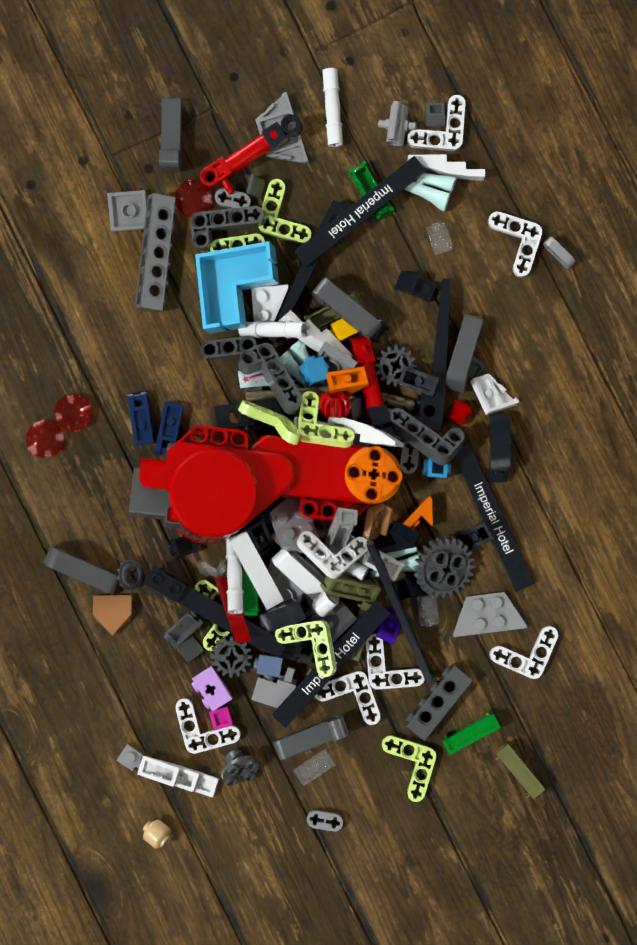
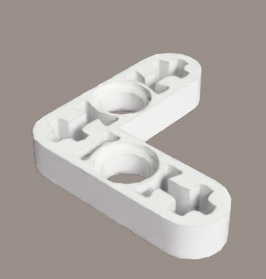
M454 95L449 99L446 132L412 130L407 137L409 146L416 149L459 150L463 142L464 98L460 95ZM458 100V103L462 104L458 107V113L450 114V112L454 113L455 106L451 105V103ZM451 119H458L460 126L458 128L451 127ZM453 133H456L455 140L459 142L455 146L448 142L451 141ZM416 134L418 138L424 139V135H427L426 145L423 144L424 140H418L417 143H414V140L411 138ZM434 135L438 136L440 143L432 145L429 138Z
M493 212L488 219V225L491 229L522 239L513 265V273L520 278L527 276L531 270L541 239L542 228L536 223L502 212ZM496 216L500 217L499 220L502 222L509 219L506 229L503 228L504 224L502 223L494 225L492 219H495ZM518 222L520 230L517 232L512 231L510 223ZM524 224L527 225V230H532V228H535V232L538 233V235L531 237V233L527 231L524 232V235L521 234V232L524 229ZM526 245L530 246L533 250L529 256L524 255L522 252V248ZM522 260H530V263L526 261L524 265L527 271L519 273L517 266L521 265Z
M304 531L297 539V546L332 579L340 577L368 551L367 539L364 537L355 538L336 555L312 532ZM307 539L310 541V542H307V543H304V542H303V540H307ZM361 544V545L363 546V548H359V549L355 552L354 550H355L356 546H357V545L359 546V545ZM315 552H323L325 554V558H318ZM342 555H350L352 561H345ZM339 563L340 566L338 567V569L332 571L331 567L333 568Z
M552 626L543 627L529 658L502 646H494L490 650V658L497 664L529 678L537 679L545 669L557 641L558 632ZM551 629L554 637L548 639L547 643L551 644L548 647L540 643V640L545 642L546 635H544V632H549ZM539 647H544L547 651L543 658H539L536 655V650ZM501 649V653L505 656L508 655V652L511 653L507 659V664H504L505 659L501 657L496 660V656L493 654L494 651L498 652ZM513 657L521 659V665L517 668L511 665ZM533 657L538 661H543L542 665L538 663L536 669L539 670L538 673L530 675L529 667H534L536 663L532 661Z
M372 633L366 640L368 678L371 687L374 689L420 686L424 682L420 669L385 671L383 639L376 637L377 633ZM372 637L380 640L376 647L377 650L381 649V653L374 652L369 654V650L373 651V645L369 644ZM373 656H379L382 660L381 664L377 667L372 666L370 663ZM404 672H408L407 676H413L414 672H417L418 675H421V678L418 679L417 683L413 679H407L409 683L405 684ZM398 673L402 676L401 683H392L391 677L393 674ZM385 674H389L388 682L390 685H386V681L380 682L379 686L372 682V679H375V675H379L382 679L386 678Z
M354 671L329 680L323 689H329L328 684L332 683L334 695H331V691L327 692L324 698L321 695H315L318 701L323 702L354 691L364 721L369 725H375L380 720V712L366 674L362 671ZM359 674L360 677H364L362 685L363 687L367 685L368 689H361L356 692V689H359V685L357 682H353L356 679L355 675ZM337 681H344L346 683L344 691L336 690L335 684ZM363 692H367L371 696L368 703L360 701L359 697ZM374 703V707H371L372 712L377 713L374 721L366 718L369 715L367 708L363 710L362 707H367Z
M182 698L177 702L176 713L186 749L190 753H200L233 744L239 740L240 730L234 725L201 733L192 701ZM182 702H185L186 705L189 704L190 707L187 709L188 715L192 713L193 717H186L182 720L181 716H185L184 710L179 709ZM188 720L193 721L195 724V728L192 731H187L184 728V723ZM229 729H232L233 732H237V734L234 736V739H231V737H225L224 740L226 742L222 743V736L219 733L220 731H223V735L228 734ZM210 734L218 736L219 741L217 744L212 745L208 742ZM204 736V742L207 747L204 748L203 744H200L194 750V747L189 746L192 743V739L199 742L202 741L201 737Z

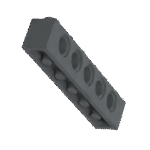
M156 193L147 196L135 309L160 312L165 307L166 298L164 294L168 286L166 276L170 268L169 252L172 249L171 233H173L175 227L173 215L177 209L176 197ZM159 211H161L164 215L163 220H161L158 216ZM157 230H159L162 234L161 239H159L156 235ZM155 249L160 253L159 258L154 255ZM152 268L157 270V277L153 276ZM151 286L155 289L154 296L150 294Z

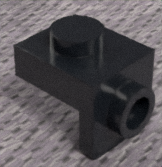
M184 536L170 539L171 544L168 545L171 556L175 555L176 559L198 552L196 543Z

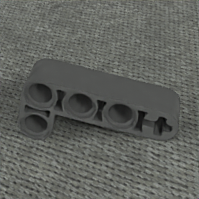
M162 98L159 167L161 171L181 172L182 98Z
M259 206L197 212L191 218L192 242L199 250L208 251L213 242V231L263 226L267 221V214ZM257 213L261 215L258 216V220L254 218L255 216H257ZM242 214V220L238 223L235 222L236 215ZM223 216V223L217 225L216 219ZM205 218L204 225L198 227V220ZM202 237H206V243L200 246L199 240Z
M324 277L312 291V297L323 306L329 307L365 338L370 340L382 326L374 316Z
M465 314L448 368L446 389L461 393L465 392L484 318Z
M262 343L243 351L238 363L240 372L251 374L260 370L283 411L291 415L297 413L302 402V396L274 347L269 343Z
M395 408L389 413L390 425L394 430V434L438 465H447L462 448L464 433L458 428L450 429L442 438L403 409Z
M54 545L50 546L43 561L49 568L114 595L119 584V580L116 579L118 577L117 574L71 555Z
M343 714L281 737L273 741L279 760H283L331 740L336 741L350 735Z

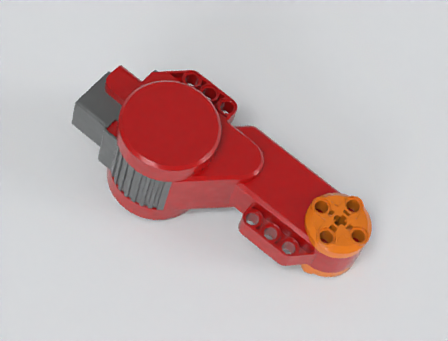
M198 425L192 428L175 444L168 443L165 460L141 458L140 468L134 467L128 516L162 519L165 528L176 529L182 536L193 542L217 544L236 535L278 498L298 499L299 514L304 519L332 522L338 507L358 510L357 516H359L366 508H371L376 504L385 502L397 492L402 481L401 467L392 453L379 446L365 447L352 445L348 448L307 443L301 440L298 445H293L282 439V437L265 435L247 450L248 436L244 431ZM198 436L201 440H196L194 437ZM234 441H238L240 445L235 444ZM305 505L312 506V514L308 515L304 512L303 508ZM324 507L331 508V517H327L324 515Z

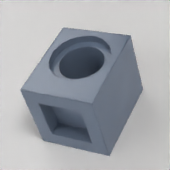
M260 653L259 658L255 657L254 669H257L256 674L280 677L283 657Z

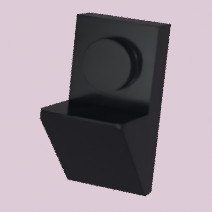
M401 271L394 289L430 303L437 284L420 278L418 274Z
M404 366L398 384L435 397L441 378Z
M395 521L390 534L384 537L379 549L384 553L415 548L421 534Z
M480 521L473 527L455 535L457 539L468 546L469 550L496 538L487 521Z

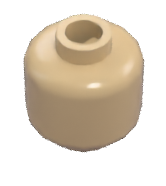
M159 819L153 822L148 821L143 827V839L155 849L164 848L172 838V835H170L171 829Z

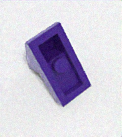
M388 606L387 610L391 614L380 624L376 637L394 645L401 624L394 608Z

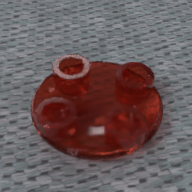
M185 181L175 192L174 197H176L177 209L184 216L192 217L197 212L209 211L211 208L212 193L209 187L204 185L202 181Z
M67 394L56 403L54 409L56 422L66 431L77 432L83 430L92 419L91 404L82 395Z
M41 420L35 422L28 429L26 445L33 455L40 458H50L63 448L64 435L56 423L49 420Z

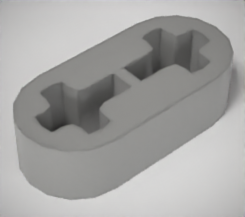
M220 189L215 194L216 203L223 208H240L239 203L235 202L234 199L241 200L242 197L247 202V204H243V207L251 205L249 196L242 192L234 191L230 195L225 189ZM225 193L227 198H231V201L225 200L222 203L218 197Z
M549 237L543 243L544 247L566 269H569L576 262L554 238Z
M404 441L400 467L403 473L411 474L417 469L419 451L413 449L412 455H408L409 448L406 447L408 443ZM408 457H411V464H414V468H410V471H407L406 467L403 466V463H407Z
M316 809L311 810L307 815L308 825L315 829L336 832L343 826V819L338 813ZM314 814H318V818L324 819V821H317V823L314 824L313 820L310 819V817H314ZM333 817H336L340 824L332 827V823L326 822V820H333Z

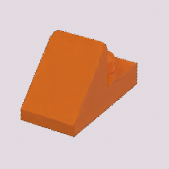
M364 366L326 373L330 393L346 391V394L352 395L369 384Z
M428 496L402 523L403 525L414 529L421 522L419 520L421 516L430 526H433L432 498Z

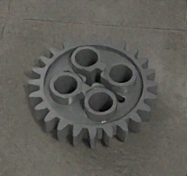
M444 536L441 541L437 537L435 544L429 541L430 547L423 546L424 553L418 552L421 558L415 559L419 565L413 567L418 571L414 576L418 579L416 583L428 595L432 594L436 598L440 595L442 598H445L447 593L452 597V591L458 594V588L465 589L463 583L470 582L467 577L473 575L470 569L475 568L471 564L474 558L470 556L472 552L468 549V546L461 540H456L454 537L448 539Z

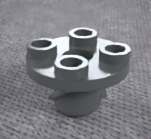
M232 750L225 756L227 765L223 768L221 777L228 787L244 781L250 782L256 777L255 773L259 767L255 757L243 756L240 750Z

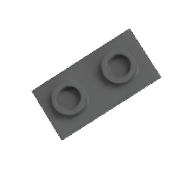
M192 610L190 612L187 611L178 620L179 626L174 624L163 636L171 643L174 649L203 624V621Z

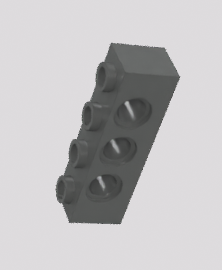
M455 665L445 668L441 674L443 678L439 682L435 681L429 689L431 693L427 697L423 696L417 704L419 708L416 712L411 711L405 719L407 721L406 727L424 741L473 681ZM446 682H454L455 686L452 691L444 689ZM434 697H442L443 702L440 706L432 704ZM427 711L431 714L428 721L420 719L422 712Z

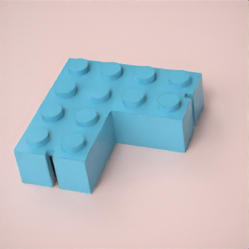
M267 241L195 255L203 330L212 334L224 332L226 328L229 330L247 328L243 290L279 284L278 268L274 265L277 264L275 246Z

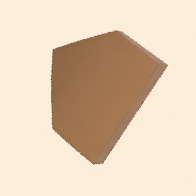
M383 503L372 506L367 511L362 537L367 539V541L376 539L380 534L387 537L390 524L397 521L399 516L393 512V509Z
M132 595L93 596V616L112 637L126 622L130 621L132 616Z

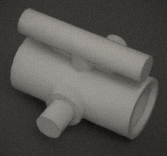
M393 101L389 119L378 121L379 128L388 130L386 143L393 146H403L405 132L416 130L417 128L416 122L407 120L409 107L400 104L401 102Z

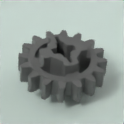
M395 345L394 350H391L388 346L387 352L382 350L380 352L382 357L376 358L380 362L375 364V367L379 368L376 374L382 375L380 381L387 380V386L390 382L393 383L394 387L397 386L399 379H394V377L402 373L405 366L402 361L403 357L407 360L408 367L416 368V365L412 364L415 361V357L410 358L411 351L405 353V347L398 350V346ZM391 354H397L395 358H386ZM397 359H399L398 366L401 369L397 368L396 371H394V373L392 374L393 366L390 364H394L395 362H397ZM383 365L387 367L389 371L388 376L385 374L383 370Z
M232 635L229 636L228 640L223 636V641L219 642L217 640V647L211 648L215 652L210 654V658L215 659L211 664L216 666V672L222 670L221 675L223 677L226 673L229 674L230 678H232L233 673L240 676L239 671L246 672L245 665H251L248 659L252 658V655L248 654L251 649L250 647H245L247 642L236 643ZM235 645L239 646L243 652L237 651ZM231 650H232L234 656L232 657V660H231V663H230V661H229V659H228V656H230V653H231ZM219 661L225 662L227 668L222 666Z

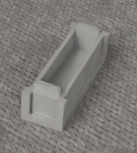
M338 507L325 538V546L333 554H337L346 546L354 525H357L358 510Z

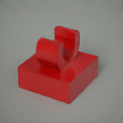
M456 400L447 417L457 423L467 425L468 422L464 419L467 414L473 416V413L470 411L471 407Z

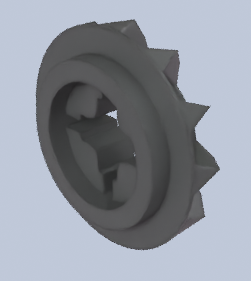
M133 559L120 563L121 567L117 570L119 574L116 578L120 582L119 585L125 590L138 588L144 576L141 564ZM128 571H131V573H130L131 578H127V576H128V573H127V572H128Z

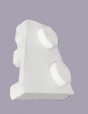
M288 284L251 289L254 322L275 321L288 290Z
M490 374L473 378L470 381L486 415L516 406L519 403V400L510 397L505 392L507 389L498 384L496 379Z

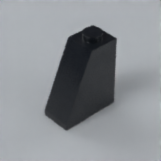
M303 593L263 611L259 615V622L261 627L269 633L305 620L312 609Z

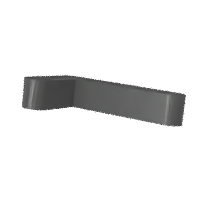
M251 336L210 340L203 343L201 352L208 360L239 357L245 351L243 344L246 341H251L254 344L253 347L257 346ZM228 343H232L235 346L234 350L230 353L224 351V347ZM214 346L215 353L207 355L205 353L206 347ZM262 386L245 388V396L247 392L263 391ZM263 422L260 426L253 425L251 427L254 430H262L266 423Z

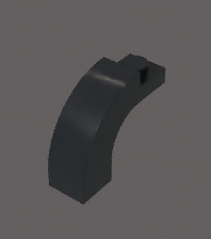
M509 413L489 414L488 424L490 443L488 482H508L511 456Z

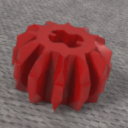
M329 391V393H323L319 398L320 414L325 415L326 418L332 417L333 419L346 417L351 410L350 395L345 394V392L330 393Z

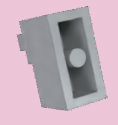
M288 666L285 676L280 675L277 682L273 681L274 677L258 676L251 700L278 708L296 688L297 680L293 679L295 668Z

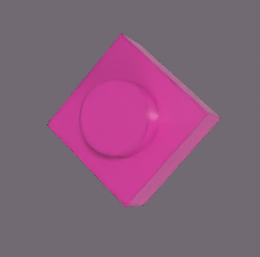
M228 706L216 709L213 712L209 711L214 731L233 725Z

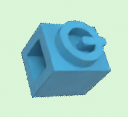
M316 356L308 357L299 366L300 379L308 388L327 381L326 373L329 372V366L324 361L323 356L318 358Z
M429 458L423 460V476L446 479L447 475H450L451 463L438 465Z

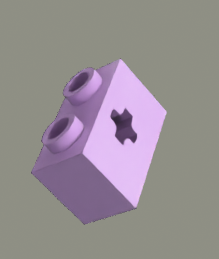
M214 666L208 667L192 678L194 681L191 683L197 693L201 692L204 697L202 699L203 704L207 709L211 708L212 712L232 700L233 696L218 672L215 671ZM208 684L216 687L214 694L206 691Z

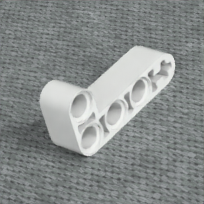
M281 549L272 558L274 565L313 600L312 607L319 616H326L338 604L340 597L325 594L320 586L321 582H324V577L295 550L287 551Z

